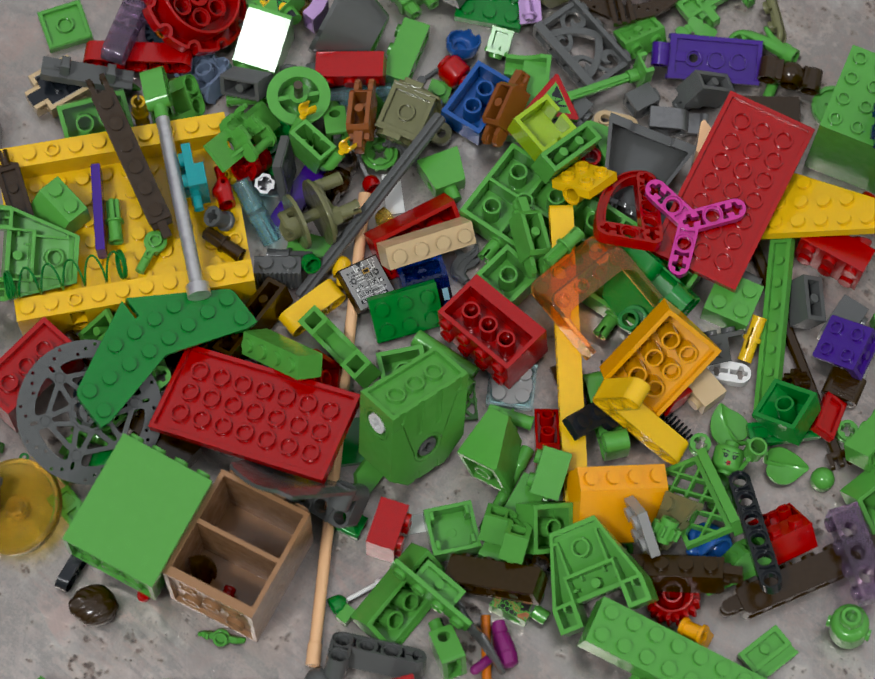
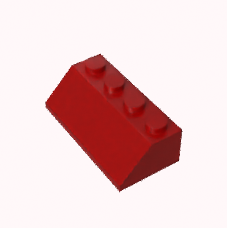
M442 193L363 234L371 254H376L380 261L376 243L461 216L455 201L447 194ZM435 257L393 270L382 267L389 279L392 280Z

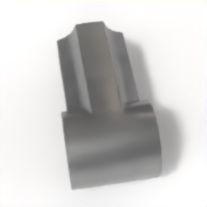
M262 173L255 179L256 196L279 197L274 176Z

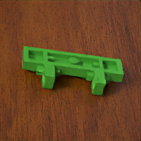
M680 0L676 3L675 8L687 23L690 17L695 16L705 20L710 27L715 28L720 24V17L715 12L717 6L728 0ZM741 0L747 8L755 4V0Z

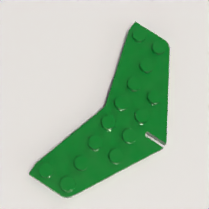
M231 289L211 290V296L200 301L188 300L186 293L126 298L125 302L137 318L132 315L121 301L77 389V399L98 428L102 430L111 424L119 414V411L164 358L170 354L231 334L242 333L251 329L258 321Z

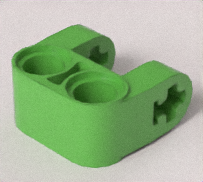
M191 74L168 79L175 114L169 116L170 121L203 115L205 103L196 78Z

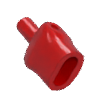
M215 166L214 171L217 181L212 189V196L217 200L221 210L232 209L236 206V201L231 183L225 176V172H222L218 166Z

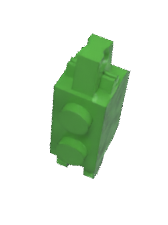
M526 196L517 197L512 202L514 210L512 218L509 220V225L519 262L524 264L528 277H536V263L541 276H549L550 266L543 258L551 250V245L542 212L530 209Z

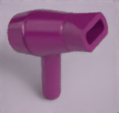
M504 619L494 621L491 625L493 647L504 668H513L519 663L514 642L508 632ZM485 655L472 665L470 673L477 675L492 663L489 657Z

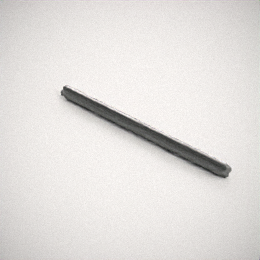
M436 112L429 119L361 207L362 213L356 214L336 239V243L331 245L321 258L320 269L314 274H309L296 290L295 294L299 298H302L319 285L445 123L446 119L444 116Z

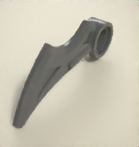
M459 599L454 607L472 621ZM472 621L467 631L475 638L501 675L505 674V668L489 639Z

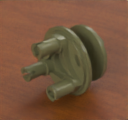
M338 171L315 181L306 179L302 182L303 196L308 211L304 213L301 212L291 195L286 194L282 197L284 210L280 211L277 216L280 220V233L287 242L297 239L304 249L311 248L312 241L307 223L313 221L320 235L324 237L329 245H333L338 238L337 226L351 221L354 215L362 213L357 199L338 207L333 206L327 198L326 191L343 184L342 176Z

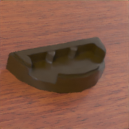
M206 555L189 557L192 577L208 585L212 579H216L217 567L211 558Z

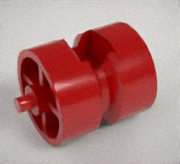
M267 148L259 154L255 162H249L243 156L230 167L231 172L237 180L244 183L251 182L270 169L272 156Z

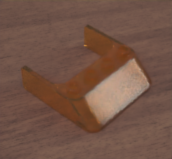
M594 236L581 243L570 254H567L536 278L531 285L533 297L586 361L596 351L571 320V312L577 305L621 271L627 275L652 307H655L660 299L663 298L661 293L626 251L614 244L601 243Z

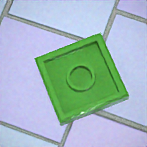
M80 0L37 12L51 53L94 40Z

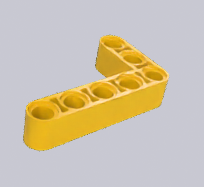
M637 377L604 379L592 399L593 403L623 428H626L629 433L662 460L671 465L678 464L689 443L642 404L651 388L650 385Z

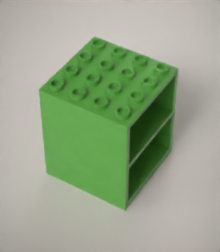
M853 45L823 115L804 166L875 194V53Z
M123 433L62 540L69 554L156 601L166 583L162 572L211 489L213 482L209 479L211 476L200 469H197L196 472L187 467L188 463L178 457H175L173 460L165 455L166 451L160 447L153 445L151 448L143 443L144 439L136 434L131 433L128 436Z

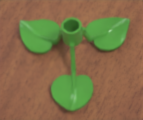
M722 403L714 410L710 420V433L713 439L718 444H725L726 440L739 443V446L746 445L743 450V455L746 459L739 467V471H743L749 462H757L762 458L763 463L767 464L766 474L768 478L776 484L789 485L809 470V466L798 455L786 448L773 447L767 451V443L760 437H754L751 440L748 438L746 441H743L747 437V421L738 412L729 409ZM718 474L734 506L729 490V479L723 474ZM706 502L708 508L712 511L715 504Z

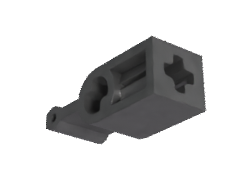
M651 106L648 128L669 137L697 136L701 121L706 120L708 123L709 114L689 113V111L682 108Z

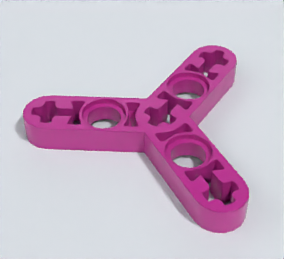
M651 180L645 188L647 200L677 226L668 262V271L677 278L684 277L689 271L698 232L738 222L743 219L746 212L745 203L737 198L692 209L661 180ZM651 187L654 189L659 187V193L662 197H665L666 194L669 195L663 200L662 204L659 203L661 197L658 194L651 195ZM674 201L678 203L679 209L676 212H669L666 209V204ZM733 205L737 209H741L738 215H735L734 212L726 213V219H723L721 208H724V212L730 211ZM715 211L718 213L719 219L715 222H710L706 218V213ZM698 214H702L701 218L704 225L700 224L701 220L694 222L693 227H689L688 224L684 225L686 218L694 221L699 219ZM680 239H687L690 241L691 247L687 250H682L678 247L677 243ZM679 255L683 256L682 266L685 267L681 268L680 272L675 271V266H672V264H677Z

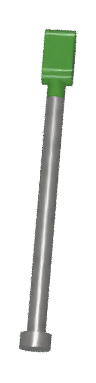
M159 66L140 72V80L148 111L150 113L154 112L189 279V283L185 286L187 298L190 301H200L210 297L211 290L209 282L203 280L167 109L173 106L169 82L164 67Z

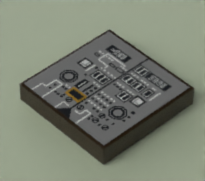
M376 254L335 273L357 315L369 309L366 298L395 290Z

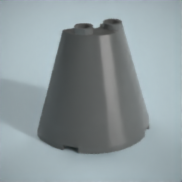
M611 112L609 116L605 167L617 172V176L633 170L647 171L652 173L657 180H661L668 186L695 152L697 146L646 128ZM633 185L627 186L619 190L608 204L617 209V206L626 208V214L637 217ZM657 187L658 195L660 196V188Z

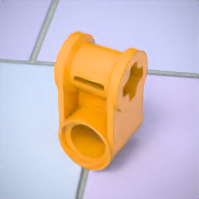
M684 617L681 620L677 630L678 634L706 648L709 647L714 637L708 625L704 624L701 626L692 622L688 617Z

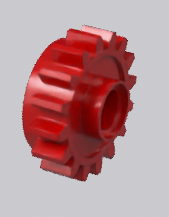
M656 591L659 601L647 605L651 618L657 617L659 624L666 621L667 627H670L672 622L679 626L680 621L684 617L697 616L696 609H700V593Z

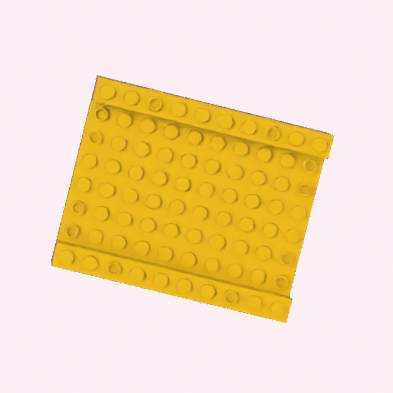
M219 112L171 120L170 123L177 154L182 153L180 144L190 142L193 162H203L211 202L203 204V211L195 212L191 198H186L203 280L209 282L210 290H233L241 301L246 304L256 292V285L237 182L230 168L225 171V176L231 183L236 206L232 209L221 211L232 212L235 223L227 232L219 230L217 226L212 228L224 236H230L231 241L246 249V254L242 260L235 261L224 252H218L217 247L202 238L203 231L208 227L204 222L206 210L211 206L219 208L217 200L212 196V189L217 181L214 167L217 164L203 146L220 133L219 124L225 118V113ZM156 123L131 127L172 216L173 223L169 224L168 227L173 237L167 239V246L164 251L157 256H153L144 274L136 272L135 269L146 251L144 238L153 229L149 226L106 131L0 149L3 157V150L7 149L10 162H18L30 203H32L40 189L58 176L88 208L91 220L75 232V234L80 236L78 267L83 277L85 262L89 255L97 257L105 274L107 258L99 259L95 249L91 164L100 163L105 220L107 219L106 201L110 198L119 199L121 218L124 220L122 224L124 243L121 245H110L108 243L107 225L106 238L107 254L119 249L123 251L127 262V278L123 280L119 277L115 253H111L108 262V282L105 281L103 272L96 259L90 257L87 262L86 287L78 272L77 283L65 286L64 291L59 287L43 291L42 295L35 293L23 296L20 299H14L16 319L23 336L43 317L48 319L63 334L69 330L79 333L106 308L110 309L114 317L121 301L132 315L137 318L125 302L126 298L186 293L185 286L189 283ZM2 194L3 205H6Z

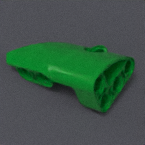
M610 245V255L602 297L617 316L621 328L631 333L664 298L686 316L695 308L701 298L664 267L665 264L651 251ZM630 313L634 314L636 318L632 326L626 320Z

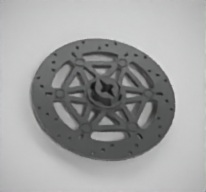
M101 340L68 342L43 355L25 376L16 404L18 431L26 450L34 461L53 476L81 485H93L101 472V468L105 466H83L81 464L83 456L114 450L123 433L127 434L134 410H144V422L139 437L144 439L143 443L152 448L153 445H156L160 433L152 431L148 427L161 400L159 387L152 374L139 387L140 394L132 396L127 402V407L119 411L117 416L127 413L122 433H119L113 421L108 425L115 435L116 441L105 435L98 427L91 428V425L95 424L91 417L87 421L88 413L84 411L81 404L77 409L76 415L74 406L76 403H79L77 395L72 399L65 389L64 383H67L77 391L79 385L73 382L72 379L84 377L86 371L65 374L61 370V366L73 360L93 358ZM49 367H52L55 372H51ZM49 378L55 386L46 413L36 415L35 404L38 392L43 382ZM58 391H60L66 399L68 406L53 411ZM149 399V402L144 403L142 400ZM68 412L70 419L69 421L52 420L53 417ZM37 422V425H30V423ZM72 426L74 428L72 443H69L56 427ZM48 428L68 449L69 454L66 460L60 458L49 449L39 433L41 429ZM79 431L87 433L81 448H77ZM94 434L108 443L107 446L87 449ZM71 463H74V468L71 470Z

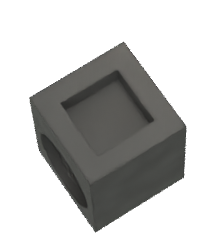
M646 82L625 93L623 105L632 117L639 120L649 114L651 106H659L660 94L656 88H652L649 82Z

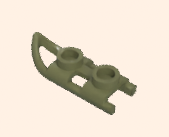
M766 0L762 2L765 14H770L771 21L767 22L769 29L773 34H777V38L781 42L786 43L787 35L778 1Z

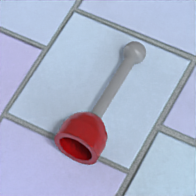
M356 154L357 161L365 176L362 187L365 192L372 194L380 184V180L374 175H369L360 155Z

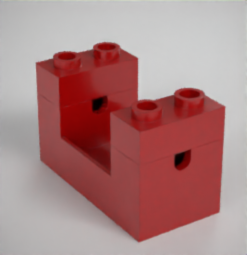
M45 317L40 319L0 358V418L16 433L19 432L16 421L17 397L28 371L50 350L72 342ZM83 359L73 360L61 366V370L65 374L77 373L85 368ZM49 367L50 371L54 373L55 371L52 367ZM47 378L43 382L37 397L53 383L51 379Z

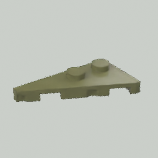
M665 491L656 518L660 519L663 515H668L676 519L680 523L678 528L682 532L690 524L688 519L696 510L701 511L704 504ZM674 541L670 542L669 545L657 542L660 553L663 549L668 550Z

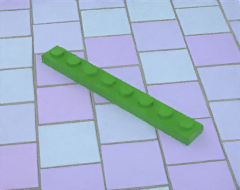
M793 238L770 239L762 317L767 319L760 338L762 341L759 348L753 412L774 378L782 381L795 239Z

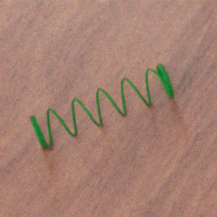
M121 249L111 251L106 261V274L97 257L89 255L85 262L84 277L76 262L72 259H67L63 266L62 282L53 265L45 263L41 271L40 286L33 272L29 268L23 267L19 274L18 291L10 271L4 270L5 291L10 301L15 299V293L17 298L20 299L21 276L23 270L27 269L34 278L39 293L42 295L43 272L46 265H50L54 270L64 291L65 268L68 261L74 263L86 287L87 262L90 257L96 259L103 272L105 281L108 282V262L111 253H115L116 268L119 277L124 280L128 276L125 255Z

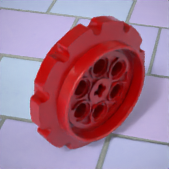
M140 0L146 4V8L142 12L154 32L159 31L163 35V41L170 47L182 53L190 49L195 56L211 55L220 50V47L224 49L239 36L241 28L238 25L244 22L246 16V0Z

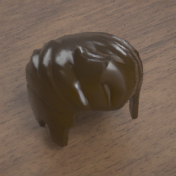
M101 584L83 587L69 600L70 613L76 619H79L80 622L91 627H99L111 622L116 616L119 607L114 594Z

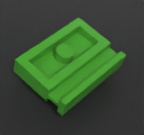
M774 625L742 650L737 657L747 669L767 679L798 655L799 652L795 650L791 645L792 643L778 626Z

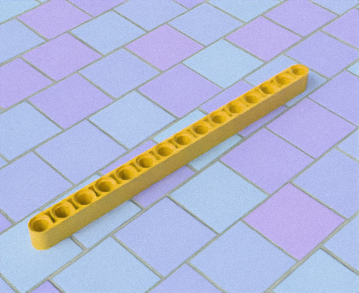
M549 205L548 217L551 249L557 244L556 240L562 239L574 227L573 205ZM575 246L571 249L572 252L570 254H565L557 263L551 266L560 450L572 454L567 473L577 467H587L586 435L575 441L562 422L567 416L584 407ZM565 477L562 486L563 501L569 502Z

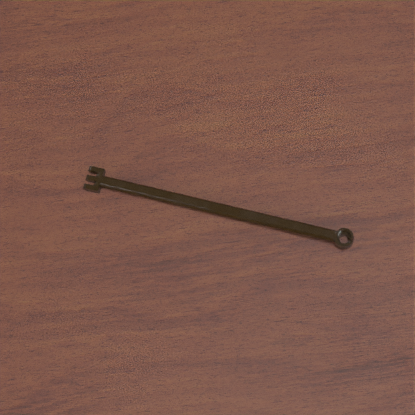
M758 244L752 258L760 278H763L762 283L765 288L768 265L760 244ZM788 317L786 344L796 368H800L801 372H808L807 375L811 380L809 390L817 393L819 403H821V397L793 327H790ZM835 435L834 440L831 442L825 440L830 454H826L824 458L831 471L836 470L834 461H836L839 469L845 467L842 459L845 458V449L841 450ZM846 461L848 466L853 465L852 463Z

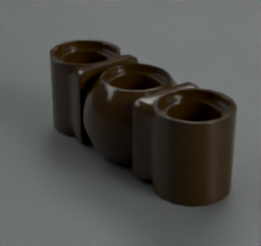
M771 55L761 56L757 76L758 81L772 85L778 83L782 88L796 89L797 92L814 96L820 93L823 76L821 69L806 65L802 68L796 62H784V59Z
M354 151L345 154L344 159L335 169L326 171L323 175L325 177L338 171L343 179L342 185L325 193L333 206H336V203L339 202L340 195H344L349 190L352 176L357 172V155ZM345 161H349V162H351L352 164L346 166V165H343L342 163L345 162Z

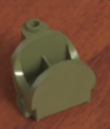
M405 77V80L394 79L391 90L374 125L376 128L375 135L389 140L391 143H397L408 148L433 114L436 112L441 114L443 107L441 98L423 88L424 84L408 77ZM444 123L430 143L438 146L447 145L453 135L450 125ZM439 133H446L444 137H438Z

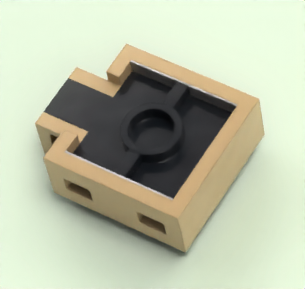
M41 69L28 76L33 88L24 92L28 103L38 117L49 112L53 118L59 116L56 105L92 96L87 87L40 80Z

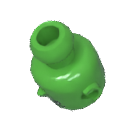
M854 604L840 606L834 611L832 616H828L825 625L829 627V634L833 642L844 649L857 648L864 641L868 642L872 631L869 629L868 615L864 609Z

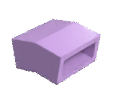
M312 0L311 4L303 11L304 26L313 33L319 29L329 11L328 0Z

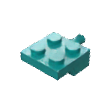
M190 142L180 144L182 153L177 155L186 198H191L194 211L201 212L204 210L203 204L211 202L203 162H193Z

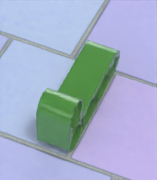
M601 371L582 375L583 389L588 405L593 402L592 399L604 380ZM619 425L612 431H607L602 426L595 429L604 462L628 457L630 439L626 428H622Z

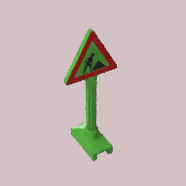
M644 51L637 54L633 68L626 70L625 73L569 92L566 91L560 76L555 74L525 110L548 94L560 108L554 119H558L562 113H565L572 122H578L579 117L572 101L625 83H634L636 88L646 82L650 84L655 69L653 66L646 67L645 60L648 54Z

